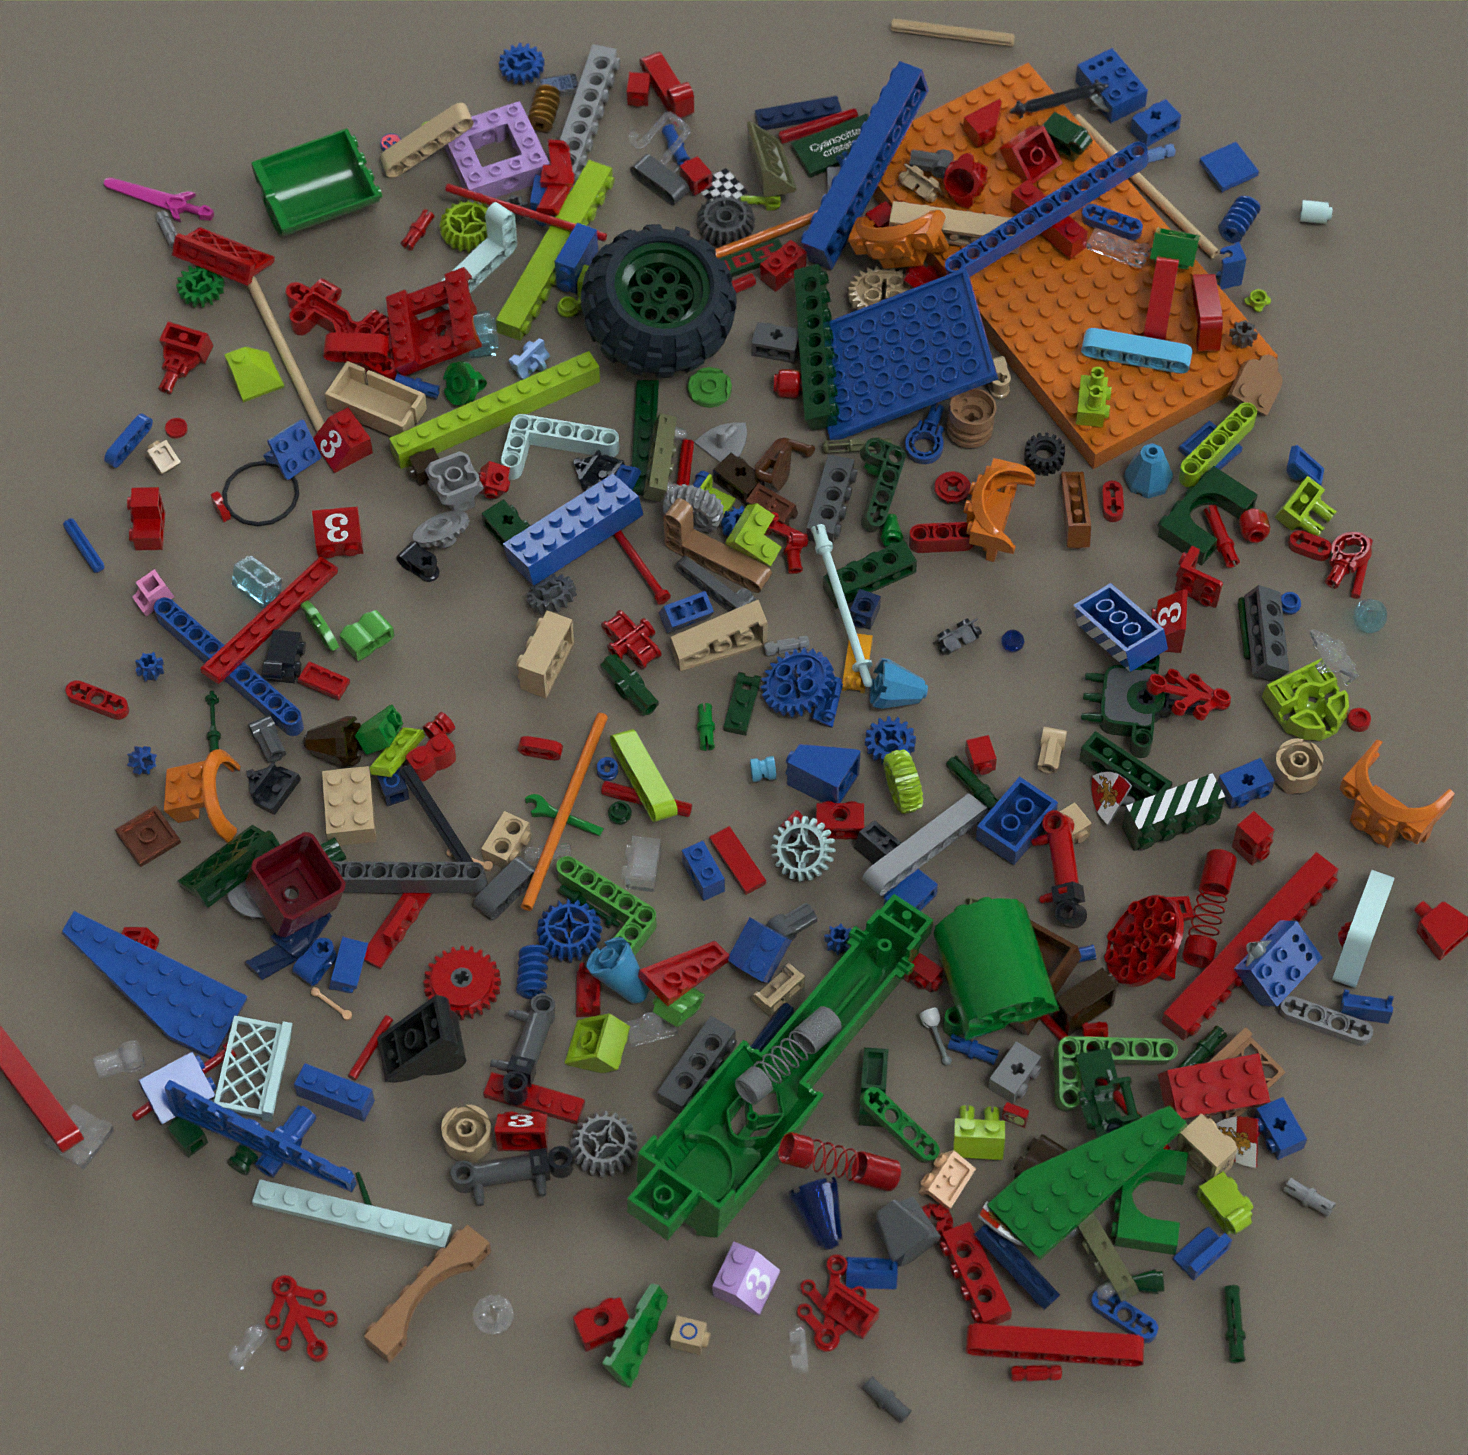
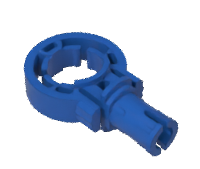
M937 403L930 405L924 425L923 421L919 420L917 427L913 428L906 437V453L912 461L918 464L933 463L943 453L942 433L944 428L939 426L938 429V424L945 409L941 404H938L937 408ZM921 439L931 440L935 444L933 447L934 454L931 451H918L914 446L915 442ZM911 441H912V450H913V452L911 451V449H910V447H909V444H910Z

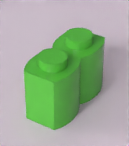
M377 610L363 614L359 622L345 626L340 633L341 644L357 661L368 657L375 649L384 646L394 637L393 627Z
M692 988L669 1006L656 995L653 1001V1005H655L653 1013L679 1027L688 1017H692L700 1009L705 994Z

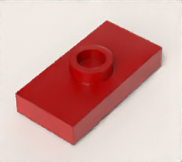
M309 661L300 674L298 683L339 701L350 684V679Z

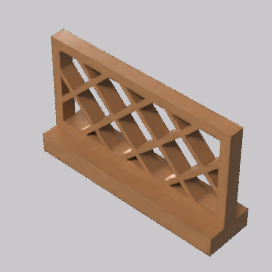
M1245 1027L1209 1062L1235 1058L1239 1054L1240 1057L1244 1056V1050L1250 1046L1264 1060L1261 1061L1262 1066H1270L1277 1073L1273 1078H1265L1267 1088L1269 1089L1286 1071L1251 1037L1252 1033ZM1247 1109L1221 1114H1224V1119L1229 1118V1114H1234L1232 1117L1241 1116ZM1205 1116V1118L1212 1119V1116Z

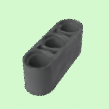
M645 154L630 167V172L637 181L670 205H675L690 191L684 179L649 154Z
M521 856L516 857L477 895L474 900V906L491 920L496 919L528 888L535 868Z

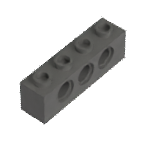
M828 454L807 525L809 541L815 542L811 528L815 526L816 530H818V524L825 525L828 539L832 544L835 537L839 538L842 528L839 522L840 519H845L847 506H844L845 501H850L852 494L850 484L855 482L858 469H854V459Z
M1258 585L1244 595L1252 673L1255 676L1276 681L1289 672L1281 593Z
M710 1016L658 1090V1102L680 1114L708 1082L713 1072H716L724 1063L723 1058L726 1053H731L737 1044L736 1030ZM710 1045L718 1047L714 1051H710L707 1049V1047ZM697 1064L704 1066L701 1070H696L693 1067ZM685 1083L691 1085L688 1089H682L679 1086Z

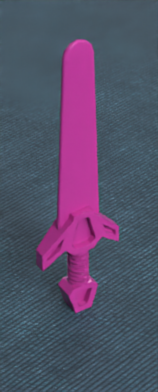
M115 178L104 180V186L109 189L170 210L173 219L181 222L179 214L184 213V211L199 215L200 220L211 221L214 217L213 209L207 205L199 207L186 203V201L196 196L193 192L187 191L173 195Z

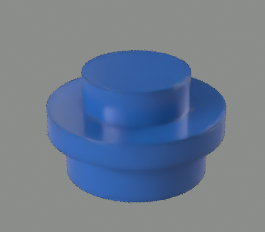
M1286 592L1281 595L1283 613L1295 614L1300 610L1301 600L1296 593Z

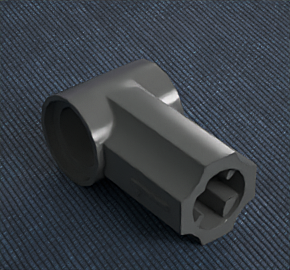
M945 149L938 150L936 153L912 150L909 166L913 167L915 165L922 171L932 172L935 177L943 179L950 162L954 161V154Z
M271 715L248 723L250 732L255 742L259 743L267 762L282 760L283 756L286 755V751L277 735L278 731Z
M805 903L786 915L778 914L768 921L766 926L793 941L797 933L817 922V916L810 904Z

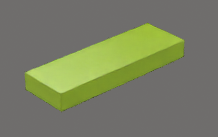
M403 727L396 735L390 747L385 748L369 767L371 775L392 777L406 760V755L425 737L424 731Z

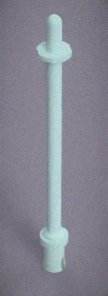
M818 524V530H816L815 526L811 528L816 543L815 550L817 554L823 557L856 659L852 669L854 672H860L865 687H871L872 679L868 669L873 664L871 660L864 657L831 556V551L834 548L833 544L828 539L825 525Z

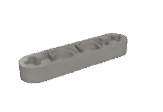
M1288 996L1280 1004L1279 1012L1285 1020L1355 1045H1367L1373 1036V1028L1368 1022L1298 997ZM1289 1005H1294L1292 1012L1287 1011ZM1302 1008L1305 1009L1303 1017L1300 1016ZM1308 1013H1319L1321 1020L1317 1022L1311 1021L1308 1018ZM1340 1020L1344 1023L1345 1027L1342 1030H1336L1332 1027L1331 1022ZM1349 1025H1352V1029L1349 1034L1347 1033ZM1360 1029L1365 1031L1363 1037L1358 1036Z

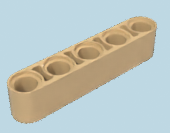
M456 103L383 151L380 155V161L386 175L390 178L400 176L468 131L474 122L466 104Z

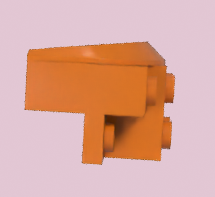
M1376 739L1366 753L1343 777L1339 790L1342 791L1343 795L1355 801L1350 822L1358 830L1369 834L1376 843L1383 844L1387 848L1392 845L1400 834L1403 838L1415 844H1418L1420 841L1425 843L1430 837L1435 823L1451 806L1455 793L1448 789L1439 799L1428 806L1408 808L1377 785L1373 786L1368 776V769L1380 757L1378 748L1383 743Z

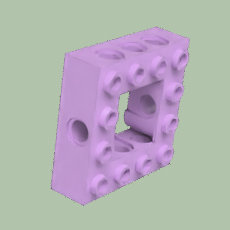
M520 101L472 116L473 126L444 146L462 187L493 198L533 186L535 175L541 176L543 165H550ZM506 133H509L512 147L516 148L519 156L482 167L474 150L493 142H502L507 136Z

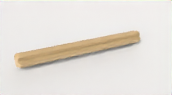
M892 19L891 22L892 31L1004 46H1013L1015 38L1014 34L902 19Z

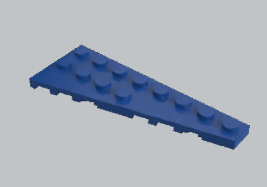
M168 1080L164 1089L173 1115L353 1192L356 1186V1179L353 1172L348 1168L338 1167L325 1158L318 1157L262 1128L257 1121L249 1118L245 1119L234 1111L226 1109L174 1081Z

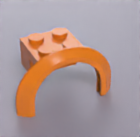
M217 749L210 752L205 761L167 769L164 811L176 822L180 823L199 819V810L205 807L209 820L217 834L227 843L230 842L236 835L237 828L226 819L219 805L216 792V774L220 764L226 766L231 772H234V767L240 771L241 766L226 751Z

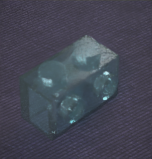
M250 555L234 564L232 585L264 609L281 593L282 579Z

